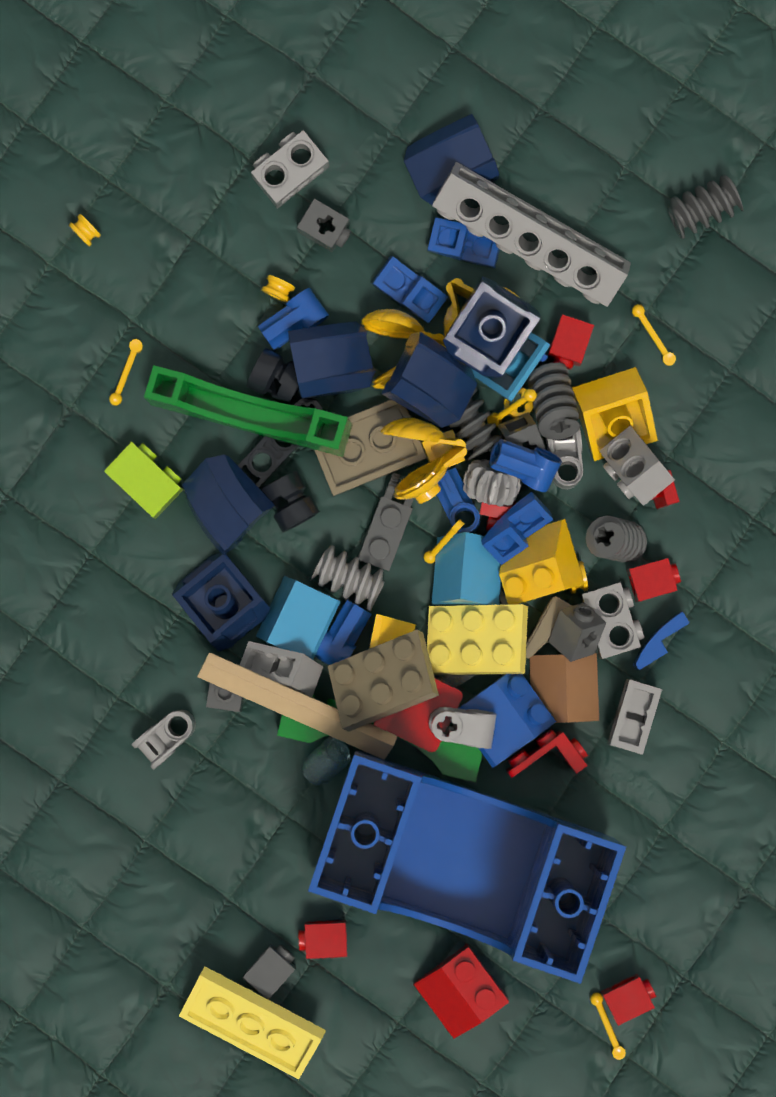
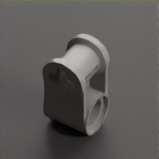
M580 429L574 435L565 438L566 440L546 438L547 450L562 460L560 466L565 464L571 465L576 471V478L572 481L562 480L557 471L553 483L561 489L568 490L574 488L583 476Z
M439 707L430 714L428 723L431 732L441 741L491 749L497 714L477 709L465 710ZM448 716L453 726H448L446 732H442V729L437 724L438 722H444L445 717Z
M186 710L173 711L159 723L149 728L131 745L134 749L139 748L151 762L150 767L155 770L194 733L196 728L195 718ZM175 716L183 717L187 721L188 728L183 735L176 734L171 729V721Z

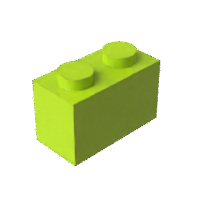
M131 442L104 472L147 513L156 519L183 491L177 485L182 479L168 466L162 471L153 462L157 456L144 443L137 447Z

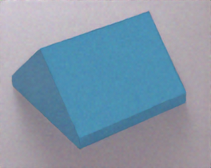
M531 332L501 377L483 376L473 369L472 372L476 379L512 402L550 347V344Z
M468 532L457 533L436 555L432 593L433 605H500L501 579L499 571L501 564L482 545L481 541L485 536ZM444 536L437 537V544Z
M284 576L270 605L271 609L264 622H262L256 637L278 648L303 653L313 660L338 609L340 601L297 580Z

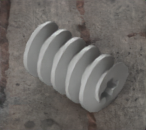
M329 546L323 553L311 580L319 575L318 585L320 587L332 581V593L344 587V599L356 593L355 604L357 605L368 599L367 610L371 611L385 584V581H383V570L379 569L374 575H371L370 563L359 569L358 557L347 563L346 551L334 557L335 546Z

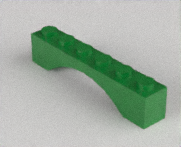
M153 365L144 398L151 406L340 457L344 456L353 426L346 416L316 408L288 405L254 397L203 381L185 373Z
M328 698L327 705L337 709L336 701ZM284 715L281 716L277 736L306 743H312L328 736ZM441 741L435 752H429L408 742L424 753L443 775L476 782L482 758V752L479 748Z

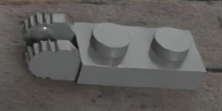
M396 473L392 474L385 495L379 501L358 557L359 561L370 563L388 572L413 510L411 505L414 498L405 499L404 505L391 500L394 489L400 482V475Z

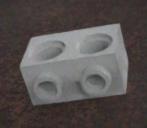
M304 130L297 135L295 132L287 135L279 143L281 148L271 156L269 153L264 154L252 165L255 168L251 171L252 178L277 209L329 168V161ZM298 149H305L311 154L308 162L297 164L292 160L293 153ZM272 170H279L285 175L284 180L278 185H271L266 181L267 174Z
M631 426L627 427L599 451L607 461L603 468L614 481H617L619 478L621 479L617 486L629 500L635 496L643 506L675 481Z
M620 582L580 595L582 603L591 607L606 622L597 646L599 659L608 658L641 647L639 640L644 639L639 620H632L629 608L634 607V603L628 587L622 588ZM605 594H610L617 600V608L611 614L603 612L599 606L600 598ZM616 626L624 628L627 632V640L621 646L614 645L609 638L610 631Z
M248 641L240 666L309 697H313L323 666L303 653Z
M626 679L607 744L643 755L662 689Z

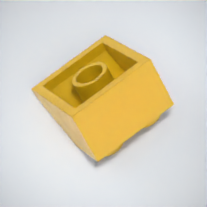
M636 367L572 387L579 419L594 461L604 459L599 451L629 426L635 430L645 444L658 441L648 392Z
M565 519L547 524L527 537L526 540L529 547L501 565L499 571L508 604H520L585 584Z

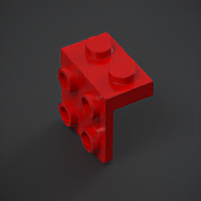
M435 679L439 696L379 719L373 725L395 734L424 750L435 752L441 740L436 738L429 728L428 719L430 714L439 707L458 708L463 697L460 690ZM446 716L444 722H438L437 725L442 729V732H446V728L450 725L451 721Z
M550 729L535 740L538 744L535 749L529 753L523 749L508 760L511 766L506 771L512 778L556 746L571 769L577 774L588 766L583 760L588 754L577 739L573 738L569 741L561 730L555 733Z

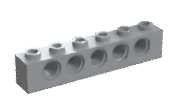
M458 162L453 166L432 204V207L436 208L437 212L448 220L455 219L466 225V228L472 234L478 237L485 236L492 240L503 252L518 255L531 268L539 271L544 270L551 274L562 286H572L582 292L583 296L592 303H601L608 307L628 276L631 262ZM474 199L480 207L470 208L465 204L464 200ZM503 216L508 220L509 224L500 225L495 222L493 217ZM527 232L533 233L537 236L538 240L535 242L527 241L522 234ZM556 249L562 250L567 254V257L557 258L551 251ZM584 266L592 267L596 274L587 275L580 268Z

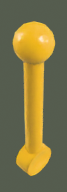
M640 304L634 305L632 314L640 319L663 355L662 362L667 366L673 365L676 357L673 353L667 351L646 318L644 307Z
M138 339L132 340L129 344L131 351L115 393L109 396V402L112 405L117 406L121 404V393L136 354L143 349L142 342Z
M527 389L523 397L499 413H491L487 418V422L496 423L498 426L502 422V418L527 401H535L537 397L536 391Z
M461 519L454 524L431 551L425 552L423 558L426 563L432 564L435 562L436 555L465 524Z
M597 992L593 993L590 997V1002L596 1006L613 1046L612 1055L615 1059L621 1060L625 1057L626 1052L619 1045L602 1004L603 996Z

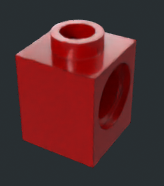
M562 314L548 357L554 358L553 363L565 364L570 370H572L573 365L580 367L594 325Z
M669 558L626 570L635 602L678 591L676 584L681 583L678 568L675 563L670 565Z
M346 920L305 922V930L298 931L299 951L306 950V959L347 957Z
M638 974L601 991L618 1026L655 1008L651 999L655 998L656 994L648 978L642 981Z

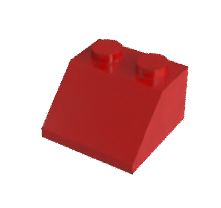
M468 943L413 983L453 1039L481 1024L509 1003L506 994Z

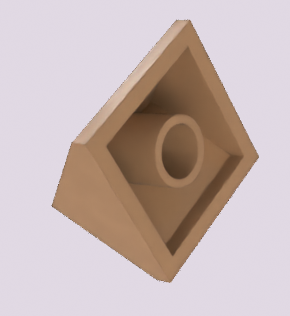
M597 653L572 662L562 654L533 655L529 658L530 685L556 720L555 723L599 721Z

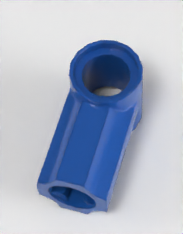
M307 288L286 303L285 308L261 323L258 328L275 351L289 342L288 331L316 327L327 319L329 314L312 289Z
M501 438L494 444L489 460L490 468L517 477L528 487L540 492L548 491L562 463V460L557 455L546 449L535 448L533 451Z
M455 467L447 470L438 484L441 490L436 495L449 519L451 527L456 523L455 518L458 513L469 511L474 515L473 524L470 527L461 528L457 533H475L480 526V515L472 499L463 491L464 483Z
M347 600L336 616V620L330 630H327L315 658L327 665H331L350 657L356 648L354 644L372 614Z

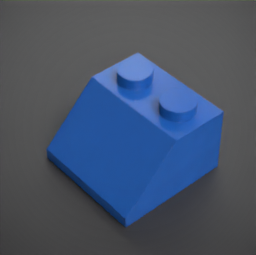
M504 674L458 708L484 710L497 714L492 748H479L492 768L535 739L556 722L523 674Z

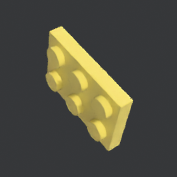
M524 604L429 606L427 650L433 674H525L528 606Z

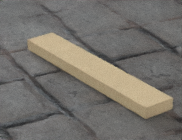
M213 653L207 655L197 676L383 760L387 757L397 739L395 734L370 723L348 732L342 729L338 709Z

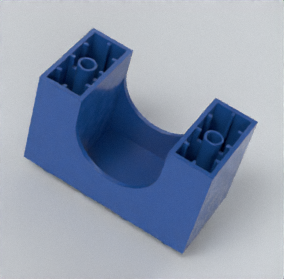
M356 750L308 891L376 914L377 910L389 911L452 930L509 954L512 961L581 984L626 846L612 836Z

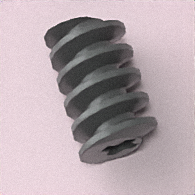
M722 175L719 178V185L713 180L707 183V191L702 186H697L695 188V197L689 191L684 192L682 196L683 202L676 196L670 199V207L668 206L670 219L681 239H685L686 227L694 234L697 233V222H701L706 229L710 228L709 217L711 216L718 223H721V212L723 211L730 218H733L734 206L736 205L744 212L736 186L726 175Z
M562 363L542 365L535 369L528 378L529 389H533L537 393V397L533 401V408L539 432L543 437L552 440L568 438L578 432L581 427L577 421L579 419V412L576 409V400L573 398V388L570 387L571 378L568 376L569 370Z
M477 387L475 388L472 396L478 391ZM470 398L461 419L449 425L450 428L461 427L455 438L467 439L465 442L467 452L473 451V454L467 461H471L490 451L500 438L503 439L502 435L491 436L490 434L497 426L496 423L485 424L484 422L491 414L490 411H478V408L484 403L483 399L472 400Z
M603 516L593 521L587 529L586 544L590 552L595 556L624 563L636 561L643 555L647 546V537L643 528L635 522L612 516Z

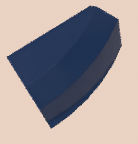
M473 114L459 119L409 145L404 158V163L420 198L431 205L456 162L491 182L498 180L500 176L496 162Z
M482 276L447 332L443 342L448 353L479 374L489 377H501L540 320V313L529 303L498 285L495 281Z
M357 321L288 331L297 382L302 398L353 393L370 387L376 371L372 366L366 335L368 331Z
M416 332L410 334L405 344L406 348L381 394L441 428L459 421L477 386L472 369L454 358L444 346L424 333Z
M225 454L205 458L182 484L188 505L195 519L222 555L236 548L243 540V536L261 517L274 507L272 501Z
M221 552L210 556L183 578L172 593V596L218 652L232 648L237 641L254 627L264 622L271 609L226 554L222 555Z

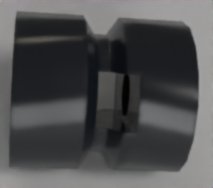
M265 348L251 372L246 387L262 395L269 392L271 393L272 400L291 405L299 391L294 362L284 363L281 355Z
M298 471L289 473L261 489L274 504L273 508L276 512L273 517L282 533L291 530L320 513L312 496L304 494L306 485Z

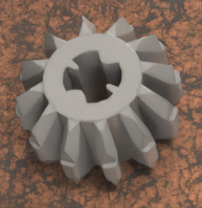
M474 460L468 465L467 472L464 474L463 491L469 498L476 499L478 502H484L488 505L493 504L499 507L503 505L508 506L512 505L516 500L517 494L520 492L521 480L490 468L489 460Z

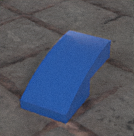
M435 217L428 251L457 260L496 268L500 249L496 246L495 242L485 236L478 237L468 231L466 225Z
M393 256L389 257L371 282L372 285L427 324L430 323L448 298L437 287L422 276L415 274Z
M530 492L493 525L482 539V545L503 565L529 547L526 540L527 537L554 519L550 510L533 492Z
M679 612L667 620L645 642L633 663L636 670L642 669L668 653L661 640L690 623L683 612Z

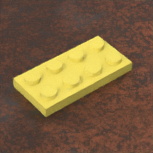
M207 967L203 968L179 1017L297 1079L302 1075L326 1032L325 1029L311 1021L292 1013Z

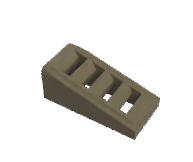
M556 596L550 598L526 642V659L532 657L550 639L559 611L572 605Z

